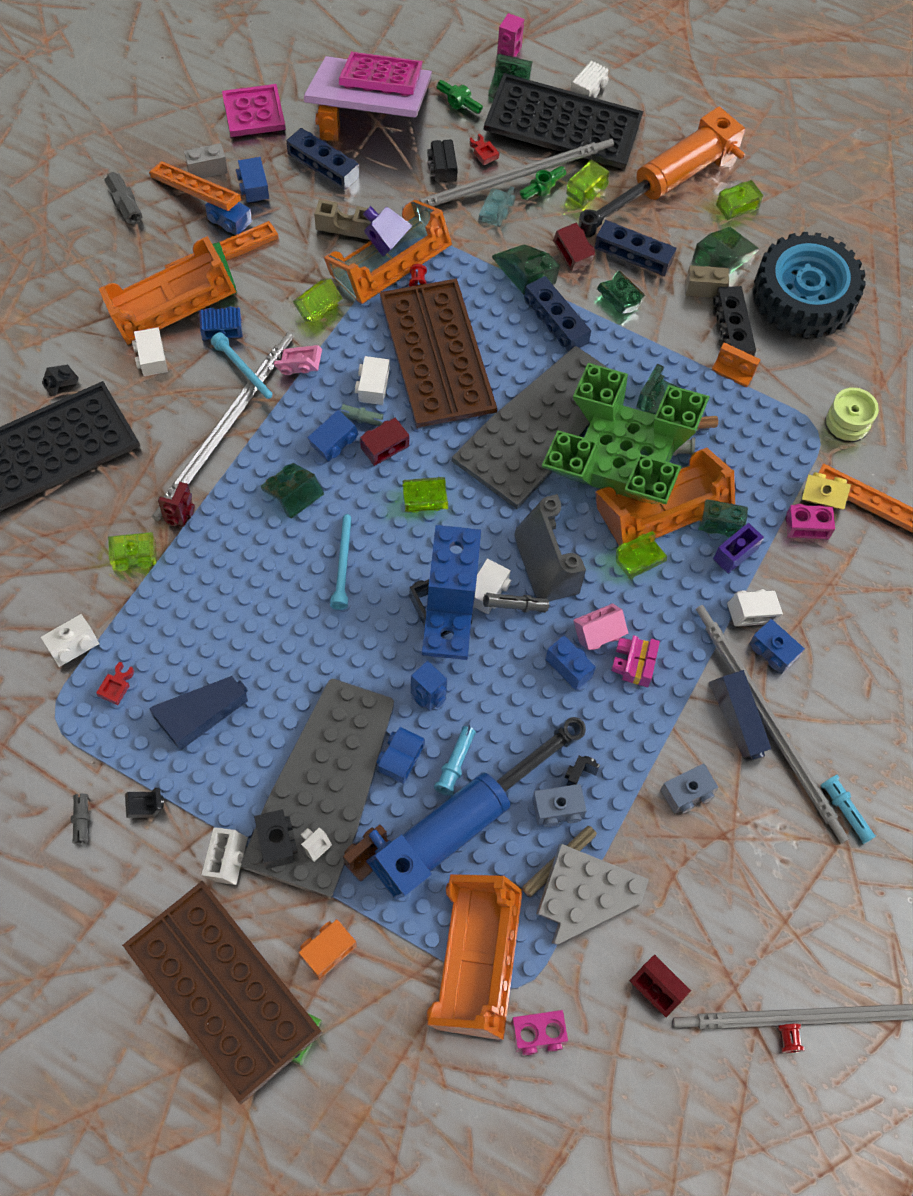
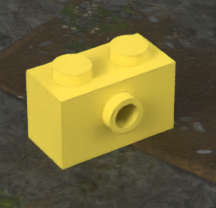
M813 472V475L808 474L801 501L844 510L851 484H847V480L835 477L834 480L826 479L825 474Z

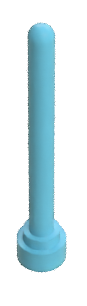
M221 332L216 333L211 339L213 347L218 351H223L264 397L270 399L273 395L272 392L229 346V339Z
M349 514L343 516L336 591L330 599V607L336 610H344L348 607L345 582L351 528V516Z

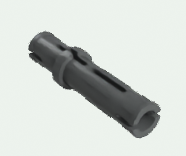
M486 592L483 597L484 607L518 609L526 613L530 611L546 613L549 609V600L547 598H533L530 595L513 596Z

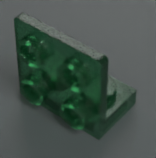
M497 54L495 72L488 96L495 97L504 73L530 80L533 61Z
M660 364L655 366L640 392L636 408L656 415L668 385L678 387L664 380L665 376L662 375L664 366Z
M295 463L284 466L279 473L269 477L260 486L264 492L279 500L285 514L291 519L324 495L315 474Z

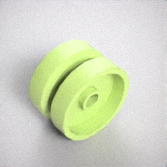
M851 387L843 389L836 395L827 413L826 425L831 433L845 441L862 439L868 434L878 415V403L868 391Z

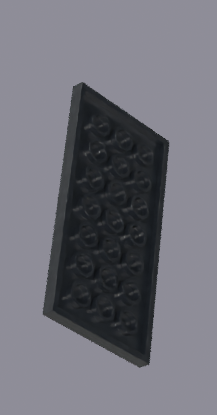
M504 73L483 130L560 152H567L593 142L596 144L613 139L614 146L600 150L597 154L586 156L585 159L626 169L644 111Z
M104 381L0 427V511L140 447L138 439Z

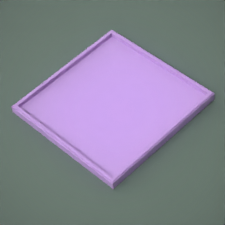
M325 56L304 94L305 103L416 118L429 85L432 71L421 70L414 94L409 96H402L396 92L382 93L381 90L365 91L358 87L349 89L339 85V76L347 59Z

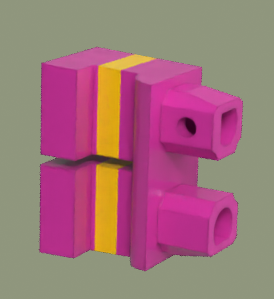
M633 635L632 640L619 638L616 652L626 654L627 659L615 657L611 671L623 675L622 680L648 688L652 679L660 641L654 639L650 641L640 640L635 635Z

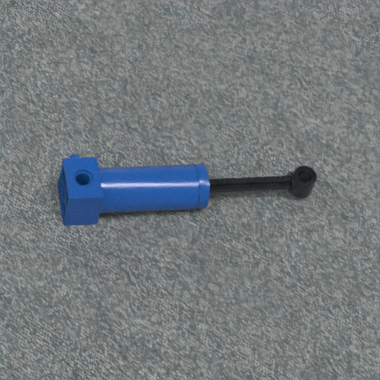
M577 717L565 720L554 730L553 737L497 781L485 772L480 773L408 831L392 841L385 842L377 830L369 833V837L378 849L374 851L375 854L366 862L392 897L397 900L406 896L431 876V871L509 810L510 801L505 792L561 747H568L581 739L586 732L584 722ZM568 726H571L574 729V736L568 732ZM396 863L400 865L401 872L396 869Z

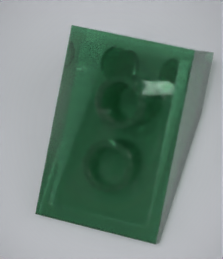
M727 227L710 233L697 243L692 260L700 266L729 268L730 275L758 252L759 248L732 227Z
M523 244L492 255L493 260L523 295H525L526 285L544 276L552 284H556L560 265L547 252Z

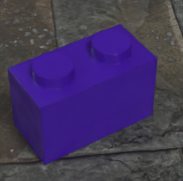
M748 522L718 547L713 560L729 574L759 549L764 536Z

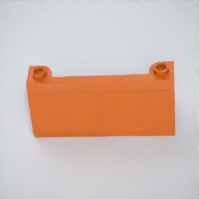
M208 236L194 243V255L131 286L122 289L116 283H109L99 288L108 312L127 345L136 340L135 331L158 327L160 330L236 293L227 271Z
M706 447L693 453L689 459V466L680 470L667 504H649L620 494L616 495L612 487H605L595 491L597 509L619 547L626 551L735 506L734 470Z
M450 874L449 883L446 886V895L453 902L439 1001L433 1002L427 1010V1025L437 1030L504 1040L523 892L521 888L507 877Z

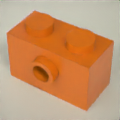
M319 105L315 122L316 125H319L320 140L339 141V107Z

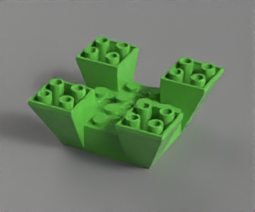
M588 363L575 390L573 399L589 421V428L584 438L557 430L542 463V467L570 480L599 489L612 487L616 494L649 504H667L681 470L680 465L669 462L673 453L696 433L710 396L668 385L656 415L623 406L628 378L627 373Z

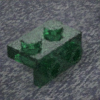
M617 271L612 280L601 282L597 287L603 298L608 300L621 314L636 311L645 297V294L621 271Z
M706 499L698 530L709 534L718 533L731 537L746 525L748 507Z

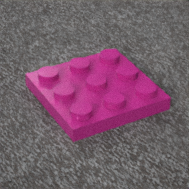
M277 84L222 91L230 137L286 130Z

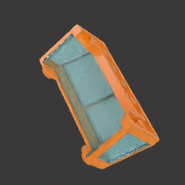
M414 199L406 204L402 210V218L410 223L412 227L384 257L371 241L345 258L340 252L333 251L324 257L330 275L359 303L363 304L407 275L413 264H423L452 245L442 210Z

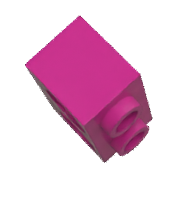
M510 13L506 15L499 26L498 56L513 61L522 48L523 18Z
M795 504L790 505L786 513L787 538L830 539L835 531L833 507Z
M563 1010L517 1016L511 1020L516 1052L522 1051L523 1055L538 1053L537 1049L547 1048L548 1052L559 1051L563 1049L562 1045H566L568 1042ZM546 1027H556L559 1036L557 1038H550L546 1034ZM524 1029L532 1031L534 1040L531 1042L524 1041L521 1038V1031Z

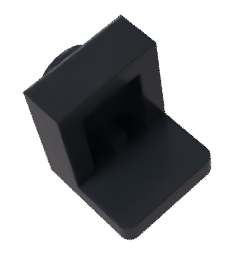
M68 364L46 368L42 384L52 396H56L59 387L77 384L79 377Z
M579 755L575 765H569L564 778L568 779L566 786L576 785L582 771L596 776L600 764L596 763V760L589 756L582 757Z
M154 788L151 792H127L125 794L126 818H154L164 806V797L160 794V788Z

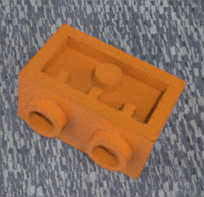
M724 342L711 370L744 387H748L761 359Z

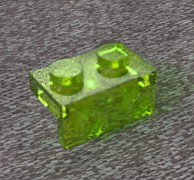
M445 477L402 481L405 512L416 513L448 509Z
M653 531L642 534L628 543H623L616 549V563L629 579L667 561V555L655 542L656 534Z

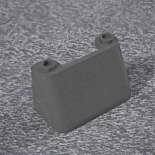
M558 494L543 498L516 527L514 534L536 598H547L549 602L580 594L586 572L580 556L574 553L561 554L553 533V529H556L554 519L561 511V502Z

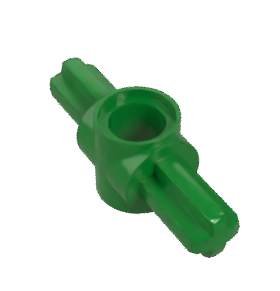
M443 80L438 81L436 88L447 95L448 102L452 108H468L475 114L481 113L483 106L472 99L471 91L467 86H451Z
M559 166L551 172L547 170L538 171L535 178L531 180L530 185L519 192L521 199L528 200L535 194L539 196L548 195L551 188L556 185V181L566 175L565 168Z

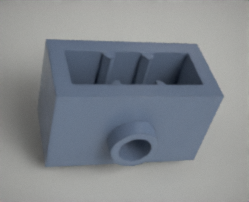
M703 763L665 782L660 791L674 814L680 811L684 814L695 807L694 804L700 801L704 804L712 800L719 787Z
M581 784L538 790L533 793L532 800L537 825L552 827L558 825V822L563 821L577 823L585 817L587 810Z

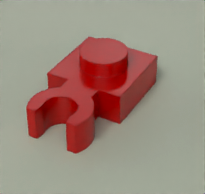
M478 134V141H474L472 137L470 138L469 145L474 149V155L483 165L499 159L500 153L490 141L485 143L484 137L481 134Z
M119 662L115 666V675L107 674L96 692L97 696L119 705L130 687L126 680L134 675L133 667L130 666L127 672L122 673L121 670L124 666L122 662Z

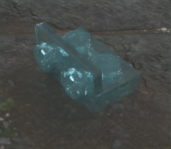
M510 186L508 192L492 188L479 213L478 220L500 227L502 221L508 217L509 207L514 205L516 195H513L514 187Z

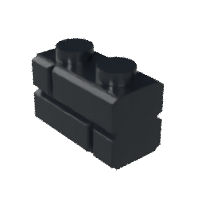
M452 139L432 141L431 148L427 149L428 161H432L429 165L430 175H434L436 183L445 182L446 180L447 182L456 181L458 168Z

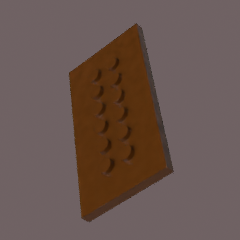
M457 278L380 292L381 304L416 428L497 413V405Z
M203 880L122 945L239 1104L244 1103L323 1034Z

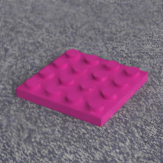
M351 52L339 76V85L349 89L358 87L365 91L381 90L382 93L387 94L396 92L402 96L413 95L422 70L423 61Z

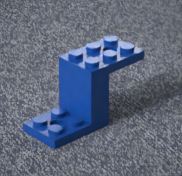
M435 525L422 648L423 656L468 659L481 529ZM452 546H459L463 551L455 554L450 551V548ZM443 631H450L453 637L446 640L440 634Z

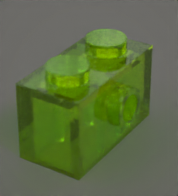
M591 160L568 180L566 194L584 206L587 202L592 201L597 193L606 189L609 184L608 177L610 171Z
M753 180L741 182L734 187L725 188L720 191L716 206L728 221L759 209L764 195Z
M331 278L318 281L292 302L305 322L313 321L315 323L324 317L323 314L326 311L335 309L338 306L337 303L343 298Z
M153 532L108 537L109 561L113 570L125 571L129 568H149L157 563L156 540Z

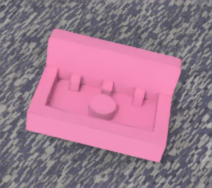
M319 345L283 349L282 360L274 361V366L284 375L318 371L322 348Z

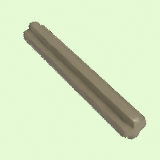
M587 826L566 846L581 851L595 838L597 833L591 826ZM555 856L523 885L522 890L528 897H532L546 884Z

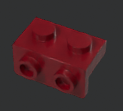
M179 482L172 500L164 497H159L158 499L163 519L169 525L184 527L188 517L194 513L195 504H193L192 493H190L187 483Z

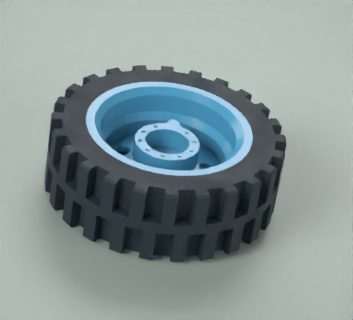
M802 232L801 236H796L795 233L789 234L786 240L784 237L779 238L776 245L772 243L768 251L764 253L754 280L753 294H756L754 301L756 305L760 304L759 312L761 315L766 314L768 316L766 321L770 324L776 323L778 325L777 329L780 331L783 329L789 330V334L793 336L796 333L803 334V338H809L810 334H815L816 338L823 336L824 332H827L828 335L835 333L836 328L842 329L846 322L851 320L864 293L866 281L863 280L866 274L865 270H860L862 266L860 259L855 260L854 258L856 253L852 249L850 251L845 249L846 244L843 242L838 244L833 241L834 237L824 238L821 237L822 233L808 235V232Z

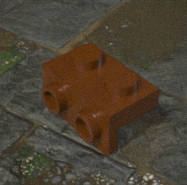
M381 825L375 829L372 827L367 830L363 835V839L357 845L355 843L351 844L344 852V865L359 881H363L373 872L366 860L375 854L374 851L378 849L369 837V833L377 830L385 842L389 841L387 839V831Z

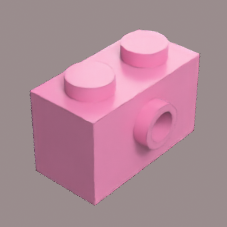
M613 603L573 620L579 643L588 650L598 649L607 642L617 641L622 636L629 634L623 610Z

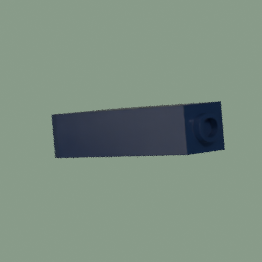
M744 670L710 681V687L742 757L751 756L752 760L764 757V752L771 750V746Z
M230 676L157 704L149 710L155 721L181 751L248 701L246 695L248 690L242 681L239 680L237 682Z

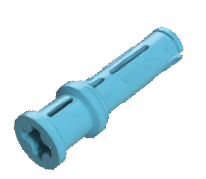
M468 726L462 727L448 763H445L441 768L442 774L439 781L434 784V789L443 795L452 796L455 792L453 787L456 780L462 775L460 768L476 734L473 728H470L468 733Z
M837 774L820 786L827 791L833 800L832 804L840 808L862 840V843L865 844L875 838L876 835L851 801V793L849 791L846 792Z

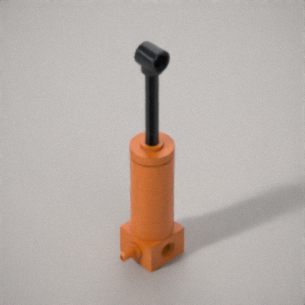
M720 106L700 119L697 131L638 169L636 177L638 184L598 211L584 210L580 213L578 225L584 230L586 238L596 234L597 228L602 225L603 220L642 194H645L650 199L657 200L713 162L718 167H721L735 156L743 159L745 153L740 150V145L745 127Z

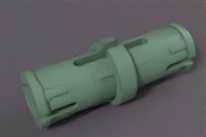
M345 404L341 407L342 410L349 411V413L341 412L348 419L357 420V423L362 424L364 422L378 427L382 424L381 421L374 420V418L383 420L384 414L370 412L363 407L359 409Z

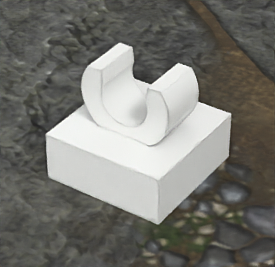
M307 828L301 834L305 839L301 845L308 857L314 862L332 846L326 833L320 828L314 833Z

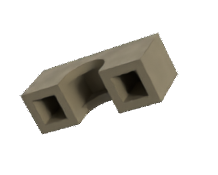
M319 199L314 213L315 229L369 239L364 230L371 222L363 215L368 208L357 206L354 215H346L339 210L337 202Z

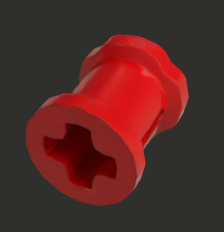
M413 264L409 270L411 274L409 287L417 286L418 281L420 285L427 284L425 280V275L427 274L426 266Z
M801 1024L778 1026V1030L782 1033V1053L805 1051L804 1046L801 1045L799 1033Z

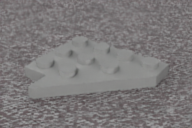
M560 844L536 914L558 923L552 944H560L642 903L649 879Z

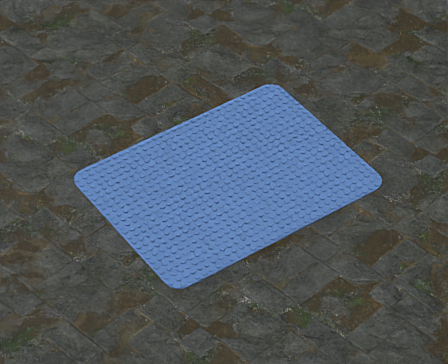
M421 239L402 243L391 253L390 257L394 258ZM449 246L422 264L427 268V274L425 275L427 284L457 278L497 405V412L568 353L565 347L563 348L559 344L556 336L549 332L547 325L537 317L533 308L526 304L524 295L526 285L530 284L529 282L453 246ZM408 273L383 291L409 287L411 274ZM378 293L363 304L357 300L353 303L321 345L322 353L318 371L299 374L98 639L100 644L90 649L65 682L55 703V720L59 730L75 747L150 791L154 788H160V794L163 795L164 799L213 828L238 831L248 837L246 847H248L256 828L254 816L261 815L277 779L330 679H336L394 700V707L381 752H386L389 747L387 742L393 731L397 732L399 727L425 738V746L404 784L380 773L378 770L379 764H377L358 832L353 842L356 845L363 839V835L367 830L372 827L375 829L379 825L387 831V839L392 841L401 834H404L451 797L436 791L434 784L439 781L442 774L441 768L445 763H448L463 726H468V733L470 728H473L476 734L460 768L462 775L456 780L453 787L454 794L483 772L489 774L497 781L553 737L554 730L562 722L571 717L580 718L586 726L585 735L570 746L561 747L505 793L510 801V809L431 871L432 875L406 896L395 900L374 871L363 881H359L344 866L333 895L334 899L443 963L445 961L453 902L446 895V886L449 883L450 874L505 876L522 889L523 885L556 855L560 844L567 845L587 826H591L597 834L581 852L603 860L716 648L713 640L706 632V626L697 613L696 608L703 605L713 622H717L722 632H725L732 618L727 602L736 592L746 591L780 529L790 505L793 504L812 469L821 446L818 430L807 415L750 387H744L731 379H727L698 362L567 301L591 330L589 343L580 349L609 369L628 374L623 406L656 415L668 385L710 396L702 417L717 416L718 426L716 428H703L696 431L692 436L695 437V452L707 447L734 470L735 506L626 551L619 547L597 509L595 491L600 490L599 488L570 480L552 472L524 503L516 509L452 462V456L496 413L416 428L381 304L380 293ZM365 356L389 359V377L383 405L359 402L358 393H355L356 381H360L361 376H358L359 365L364 363ZM345 404L359 409L363 407L367 411L384 414L383 420L374 418V420L381 421L382 423L396 417L409 434V447L374 466L360 448V437L366 431L373 430L378 426L364 422L360 424L357 423V420L349 419L356 426L359 435H357L353 443L346 445L336 458H332L327 462L311 446L307 437L337 410L349 413V411L341 409L342 405ZM586 427L581 437H585V434L589 427ZM681 453L676 456L672 455L669 463L680 465L681 469L689 466L691 455ZM558 494L561 502V511L554 519L556 529H553V533L562 555L567 553L577 554L584 563L586 572L580 594L550 601L549 609L546 613L538 611L526 613L518 609L492 608L489 614H486L473 607L467 660L423 656L422 648L425 627L409 597L410 586L415 582L430 579L435 525L481 529L477 574L485 561L489 559L511 570L509 578L512 580L508 590L506 592L502 591L501 594L513 596L530 595L536 598L514 534L516 527L543 498ZM349 514L351 516V528L345 582L348 607L344 610H336L330 607V599L336 591L343 516ZM749 522L764 536V539L756 552L728 574L713 560L715 553L720 545ZM452 546L450 548V551L455 554L463 551L459 546ZM428 595L420 598L426 612ZM613 603L623 610L629 633L621 638L632 640L633 635H635L640 640H659L654 671L648 688L622 680L623 675L611 671L615 657L627 659L626 654L616 652L619 640L607 642L595 650H588L579 643L573 620ZM449 633L442 636V638L446 640L451 639L453 634ZM564 635L576 647L581 648L587 658L596 666L593 677L577 691L545 660L548 648ZM427 660L447 678L446 700L440 707H434L431 711L426 707H420L411 694V675ZM122 662L124 667L121 672H127L131 666L134 669V675L126 680L130 687L119 705H116L98 697L96 692L107 674L114 676L116 673L115 666ZM230 676L237 682L239 680L242 681L248 690L246 692L248 701L181 751L155 721L149 710L157 704ZM568 726V732L574 736V729L571 726ZM579 755L595 759L596 763L600 764L597 775L582 771L577 783L581 784L587 810L585 817L577 823L563 821L558 822V825L552 827L537 825L532 800L534 791L566 786L568 779L564 778L569 765H575ZM396 863V869L401 872L400 865ZM545 885L532 897H528L522 892L510 989H518L535 980L547 965L558 945L552 944L558 923L536 914Z

